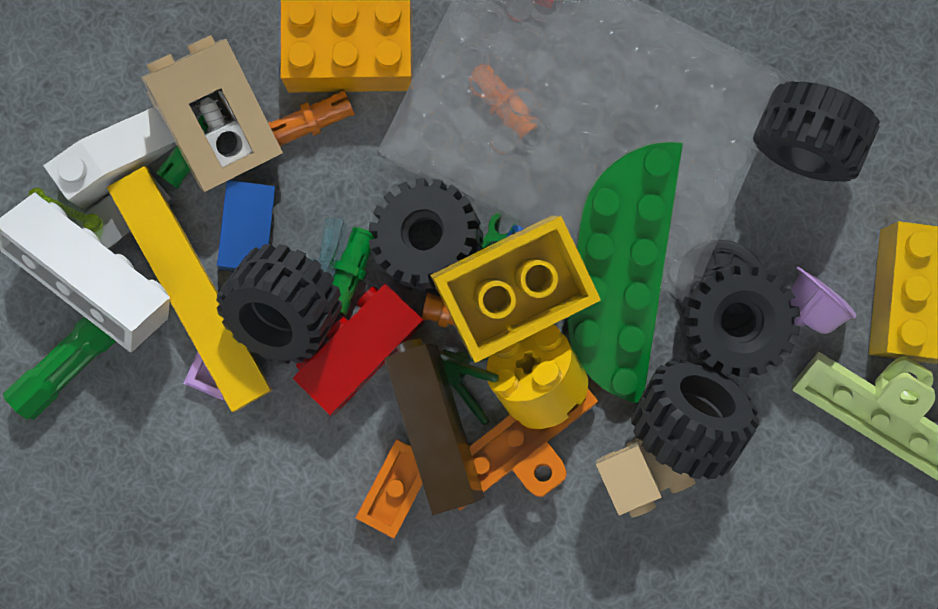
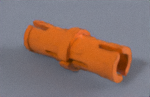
M342 90L340 93L310 106L308 102L300 105V110L273 122H268L279 146L282 147V145L310 133L313 136L321 134V128L349 116L352 117L355 114L345 91Z

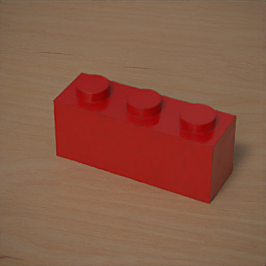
M386 283L379 290L375 286L371 287L358 300L357 305L360 309L349 321L345 317L338 320L327 334L330 340L319 351H316L310 359L306 358L304 362L295 365L299 372L292 379L329 415H336L386 363L385 357L394 355L397 352L396 346L407 342L424 324L423 319Z

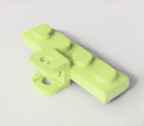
M818 351L793 382L792 391L938 481V425L924 417L935 401V391L931 387L933 384V373L909 357L902 356L886 367L875 380L874 386ZM906 372H910V373L915 374V375L917 376V379L914 378L913 376H911V374L906 373Z

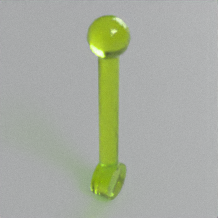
M34 187L28 193V197L36 193L46 202L57 204L66 215L83 222V226L92 232H97L102 228L103 221L99 216L94 213L88 215L81 213L47 196L42 188Z

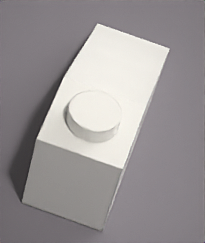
M153 107L77 141L43 166L68 201L83 209H87L109 193L107 186L143 166H148L177 144L159 110Z

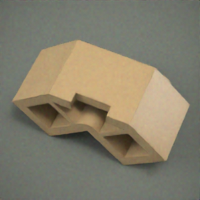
M639 439L627 443V447L608 453L596 461L598 471L619 516L629 512L631 518L643 515L656 508L654 501L662 498L660 491L669 488L671 493H677L693 486L696 482L688 474H678L672 471V468L666 464L662 465L656 461V457L652 453H647L641 446L643 442Z

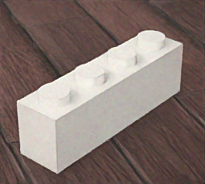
M33 193L0 218V251L130 353L168 320L170 297L164 287L157 281L147 280L138 273L131 262L123 255L114 254L108 250L91 230L87 228L81 229L73 223L57 204L53 202L48 203L36 193Z

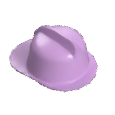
M800 267L796 268L799 276L791 287L796 298L790 300L791 306H798L800 310V317H795V325L800 327L807 325L819 333L828 334L849 319L856 318V313L843 298L815 276L805 272Z

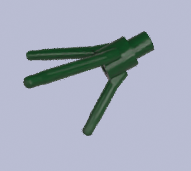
M443 349L440 355L449 384L458 392L483 425L488 424L489 418L462 381L467 374L496 383L499 380V375L469 365L474 361L468 352L454 353ZM488 356V357H486V358H484V359H482V360H480V361L488 360L490 356Z

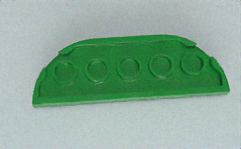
M659 142L644 145L627 152L603 170L591 186L585 198L579 220L576 248L601 301L567 317L570 342L583 368L593 381L609 393L638 403L646 388L683 147L681 142Z

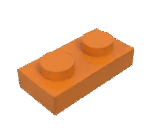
M396 439L355 517L392 538L396 537L423 485L411 445Z

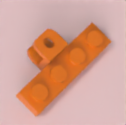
M588 389L582 404L579 406L576 403L567 413L569 418L556 426L544 429L528 428L509 415L469 446L483 493L512 470L524 486L533 495L540 498L561 484L566 479V468L548 442L598 403V400ZM546 466L551 470L552 476L548 481L541 482L535 478V471L538 467ZM468 505L459 507V511H462Z

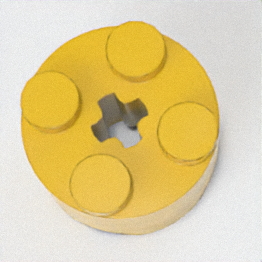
M551 325L490 355L487 362L486 370L499 375L498 382L488 381L490 388L507 412L528 428L544 429L562 423L569 418L567 413L576 403L580 406L586 397L588 390L586 371L567 338L556 325Z

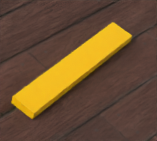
M143 166L107 186L109 193L158 281L170 297L173 308L231 412H237L273 391L252 352L247 350V347L242 343H238L232 337V332L224 327L222 323L224 318L219 316L217 306L219 305L216 301L218 291L150 170Z

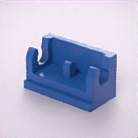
M231 180L226 182L217 259L218 271L234 272L252 249L256 247L260 249L262 245L269 244L275 186Z

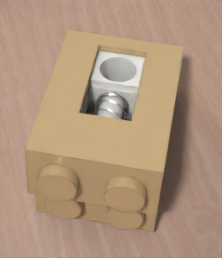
M212 35L188 45L187 47L191 54L174 61L172 55L168 54L147 64L146 66L150 73L141 77L148 90L146 93L154 108L159 110L198 186L204 192L283 153L227 39L215 42ZM216 90L231 117L229 121L224 119L226 116H222L220 112L222 108H218L216 104L218 100L214 101L208 97ZM200 98L202 99L195 104V107H200L199 115H203V123L208 125V131L205 133L189 103ZM225 131H232L237 138L235 150L230 154H220L216 148L218 136Z

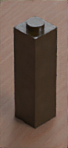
M415 339L397 345L398 353L385 357V362L432 516L475 503L485 498L438 345L423 344L422 339Z

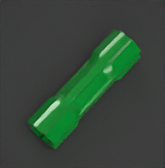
M83 317L75 324L73 331L33 369L27 370L3 393L4 400L17 414L26 420L36 419L58 397L59 392L96 356L106 352L116 341L86 317Z

